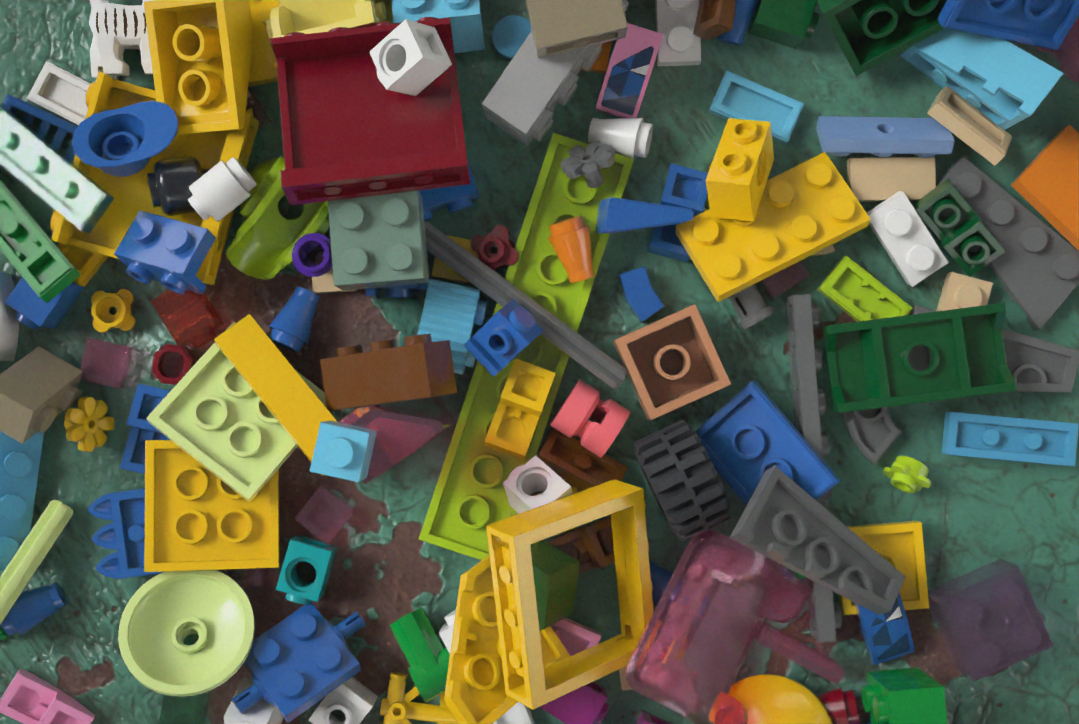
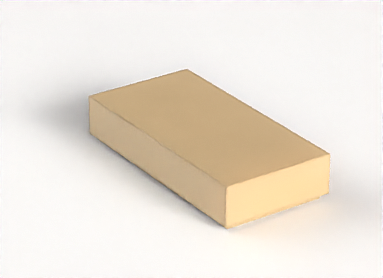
M945 86L935 97L927 114L995 166L1006 155L1012 136L951 88Z
M935 157L849 158L847 160V185L859 202H883L898 191L904 192L910 202H915L936 188Z

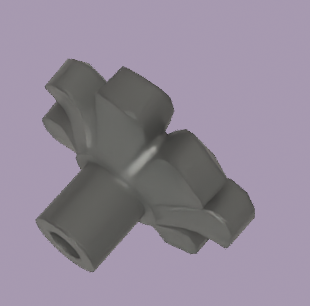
M600 141L588 144L586 150L582 146L577 145L568 150L570 157L565 158L561 162V169L570 179L584 175L589 188L599 187L604 183L600 169L613 165L614 148L610 145L601 146Z

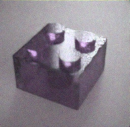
M998 559L928 590L929 608L957 670L973 682L1054 646L1021 571L1015 564Z

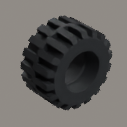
M680 420L634 442V453L669 528L678 539L684 541L731 518L730 503L720 478L699 437L688 423Z

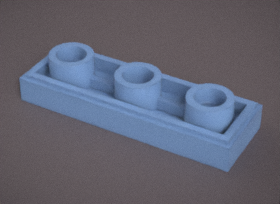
M818 116L816 127L822 152L839 157L848 156L851 153H871L878 157H889L893 154H914L918 157L930 158L936 154H952L955 142L951 131L934 118Z

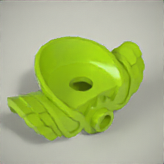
M281 156L261 162L249 172L257 185L250 190L251 196L239 205V213L242 214L244 221L226 253L227 258L235 268L248 276L262 280L274 278L281 269H284L292 261L293 247L298 239L309 233L324 235L330 227L329 218H327L329 213L328 201L303 204L302 214L295 219H286L279 213L278 203L285 196L281 185L280 170H285L284 158Z

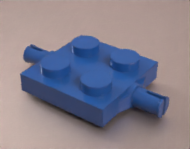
M311 602L310 605H304L253 640L252 647L244 664L251 672L254 684L234 698H231L240 714L242 715L243 712L264 698L266 702L275 706L286 722L289 723L360 672V664L348 650L345 640L363 627H366L364 620L355 611L335 626L324 619Z

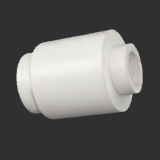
M232 157L226 163L221 160L190 185L189 189L193 196L188 201L204 220L212 216L219 222L251 196L250 190L257 183L235 157Z

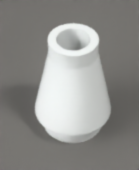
M593 118L589 128L588 143L600 141L601 146L610 145L614 148V152L634 160H636L637 156L646 158L651 145L653 124L644 123L643 118Z

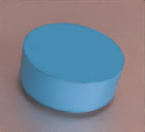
M517 15L506 16L498 21L493 29L492 39L496 52L502 58L509 61L513 59L532 31L530 22Z

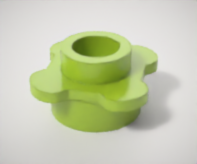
M897 456L891 468L885 467L883 470V474L891 479L890 483L895 488L906 493L920 492L922 487L929 488L931 485V481L926 478L929 473L927 466L908 456Z

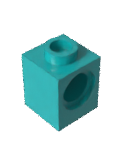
M301 535L290 539L276 590L287 593L285 598L298 604L310 605L311 601L318 602L325 595L338 546ZM306 561L314 566L316 570L315 581L306 582L298 576L297 565L299 562Z

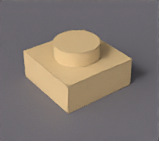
M949 272L946 274L936 311L987 305L993 283Z

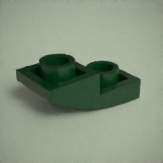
M949 178L913 204L917 214L941 240L943 248L969 277L1006 252L993 232Z

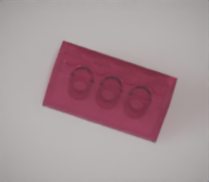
M379 404L364 408L359 407L339 421V423L377 431L367 478L363 480L365 484L386 473L457 423L451 415L398 406L381 408Z

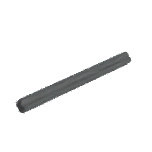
M424 221L426 248L430 253L504 307L511 300L515 299L521 307L526 308L533 315L535 322L544 330L540 335L613 389L620 387L628 376L627 369L428 221Z

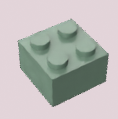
M419 191L328 201L334 286L344 291L429 283L423 199Z

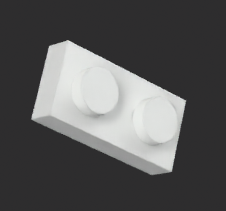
M655 0L656 32L664 34L657 53V66L700 65L701 38L693 34L699 0Z
M898 191L867 212L871 219L869 222L870 227L908 285L913 287L949 263L904 192Z

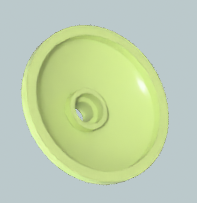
M217 570L165 571L143 584L126 605L118 631L120 652L131 674L147 688L157 693L178 697L202 694L226 682L245 662L254 639V614L250 601L243 589L224 573ZM196 634L199 636L195 644H184V639L188 635Z

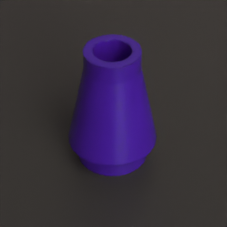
M309 233L298 239L293 247L292 260L300 273L309 277H319L333 269L331 241L329 238L319 233ZM324 251L322 255L324 260L320 265H317L315 257L319 252Z

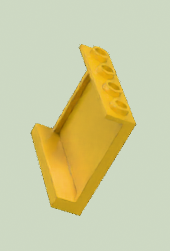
M98 71L96 82H92L89 85L86 93L88 110L85 119L103 111L115 110L140 102L157 101L155 90L119 81ZM245 113L243 129L176 135L172 143L165 150L151 157L144 169L137 174L127 177H115L107 174L100 168L85 164L75 154L73 164L66 168L63 175L62 187L65 192L61 206L54 210L51 218L50 228L53 231L51 240L119 259L114 253L139 210L208 229L216 239L196 276L203 283L214 285L235 209L219 222L212 216L204 220L197 212L168 216L162 212L161 207H153L147 173H153L155 163L160 160L187 156L197 158L201 169H211L221 160L226 163L232 157H235L247 169L259 121L251 114Z

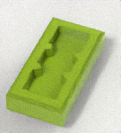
M846 255L840 259L817 288V291L857 322L905 316L913 309Z

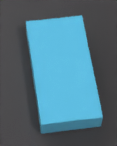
M726 70L708 112L725 120L732 118L771 122L772 140L786 145L804 103Z

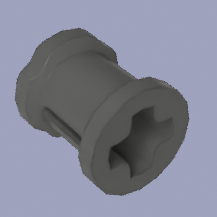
M755 284L728 297L741 319L739 323L741 330L775 313L772 306L766 305Z

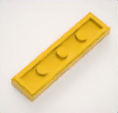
M249 314L214 339L215 344L312 462L320 422L337 421Z

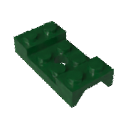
M1005 303L822 327L833 412L841 413L1017 391L1016 381L1006 363L1002 333L1006 314ZM917 345L925 347L931 355L929 366L922 371L913 369L908 362L909 351Z

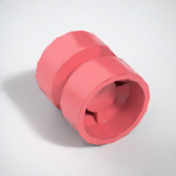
M579 379L550 426L568 438L576 435L579 436L581 446L601 458L619 434L631 411L611 398L602 401L599 390ZM589 417H593L595 422L589 421Z

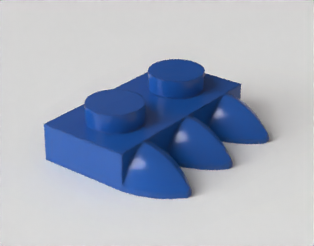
M145 488L113 492L96 499L89 506L88 512L104 520H113V523L100 528L93 535L92 541L107 549H117V552L104 557L95 567L96 570L107 577L117 579L163 573L144 572Z

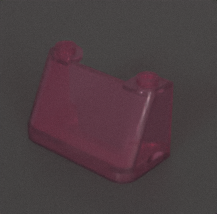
M704 531L697 534L687 545L626 668L628 685L640 695L690 724H747L748 714L744 704L728 695V692L764 618L778 623L791 622L803 610L811 590L785 566L726 535L715 531Z

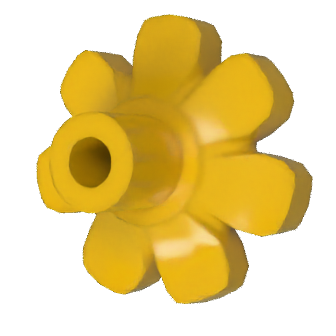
M82 397L78 401V409L69 408L65 413L64 426L67 430L66 438L68 441H78V450L92 452L94 447L101 448L106 443L107 436L103 431L114 429V418L104 416L108 410L107 404L103 400H95L93 397Z

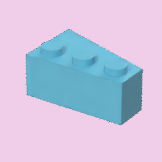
M945 28L909 47L900 55L940 87L944 88L946 86L951 88L1004 130L1031 116L1063 75V72L1007 40Z

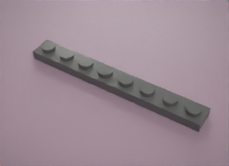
M811 294L792 295L785 298L794 425L823 459L829 453L828 437L825 431L821 432L819 415L825 413V395L823 389L817 388L816 372L822 370V353L819 346H814L813 329H818L819 312L817 304H811ZM832 488L817 500L825 509L826 500H831ZM806 578L810 635L819 643L836 642L835 629L841 628L842 619L838 602L833 603V591Z

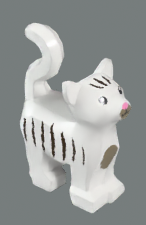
M89 0L91 4L89 25L93 32L90 48L92 78H97L98 71L116 80H119V76L129 77V65L123 61L124 49H140L144 73L153 74L144 2L153 0H142V5L134 6L109 3L108 0Z

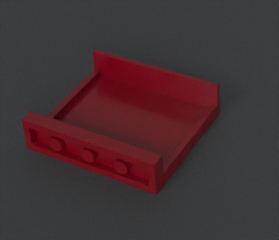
M424 17L415 21L435 27L452 63L447 70L416 96L386 90L377 77V68L370 55V51L401 23L380 22L372 27L354 29L336 27L328 32L311 34L293 32L286 34L284 37L270 38L271 47L277 62L285 170H280L281 185L290 206L470 184L450 17L441 19Z

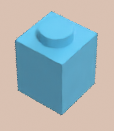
M335 421L320 422L310 472L355 482L366 479L377 431Z

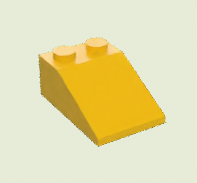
M249 0L145 1L144 9L157 102L167 104L175 111L179 121L176 135L243 129L254 43Z

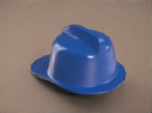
M157 101L140 102L91 115L82 121L74 131L72 145L76 156L85 164L100 168L103 172L115 177H127L137 174L144 169L151 157L160 154L172 143L177 134L179 121L175 111L165 103Z

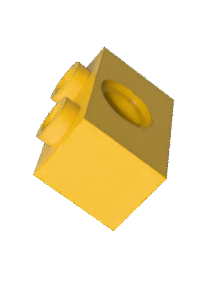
M728 118L705 180L711 217L754 222L774 162L771 122Z

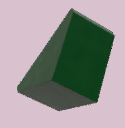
M543 540L530 545L540 631L573 614L580 563L579 560Z

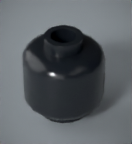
M193 156L156 162L153 173H147L153 207H161L162 212L168 216L196 212L188 201L193 196L189 186L208 172L210 168L201 169L199 161Z

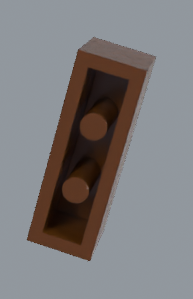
M421 334L404 337L405 346L397 347L396 339L370 343L371 351L363 352L362 345L336 348L338 357L320 359L327 410L457 393L450 340L432 342L431 334Z

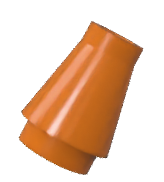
M582 216L549 225L551 236L548 239L568 274L570 283L595 276L592 267L589 225L584 224Z

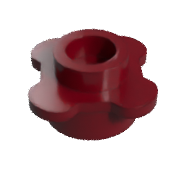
M497 225L493 228L492 232L484 236L475 235L471 240V249L477 252L481 262L495 272L499 267L514 265L519 259V252L515 249V245L509 237L510 231L506 226ZM493 246L498 247V252L496 254H493L491 252V248Z

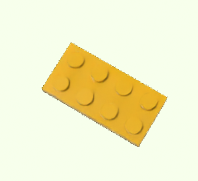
M823 152L767 180L754 222L711 217L709 209L693 217V220L677 225L675 233L716 301L720 302L868 227L871 219L826 152Z

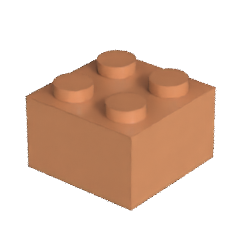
M695 304L612 341L623 367L628 371V378L643 412L649 420H653L731 385Z

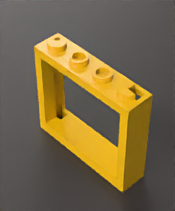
M614 479L486 526L506 695L533 710L657 652L656 624L654 621L652 599L653 586L650 575L649 542L647 539L645 516L646 504L643 488ZM611 514L622 634L544 668L530 545Z

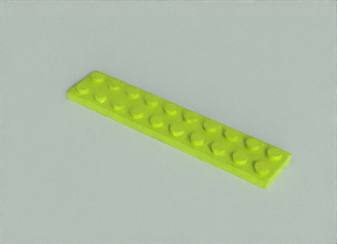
M553 133L515 249L519 252V259L514 265H509L505 279L574 331L578 332L610 235L596 234L599 201L610 197L622 198L634 159L615 153L613 165L600 169L604 183L599 187L589 188L584 175L570 179L561 169V162L565 158L570 157L568 150L577 145L582 146L586 150L588 144ZM582 216L584 224L589 225L592 267L595 276L570 283L568 274L548 239L551 236L549 225ZM496 303L493 316L503 307L499 303ZM542 335L533 340L516 357V359L556 373L525 459L523 460L484 446L485 438L514 360L494 377L477 361L419 540L482 560L489 555L486 526L517 515L518 512L509 505L503 482L508 479L510 473L516 467L525 465L535 455L537 456L569 359V355Z

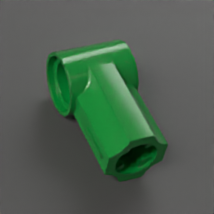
M421 607L390 624V627L410 664L408 670L423 700L428 702L445 692L450 654L447 648L443 647L424 608Z

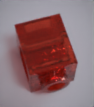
M167 290L150 301L179 346L193 345L195 349L216 338L215 330L224 325L205 292L201 295L186 290L184 294H178Z

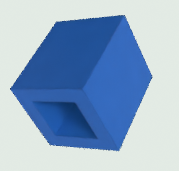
M22 277L5 303L17 311L14 315L17 320L32 329L38 330L39 327L57 328L84 287L79 286L73 281L50 302L46 303L39 298Z

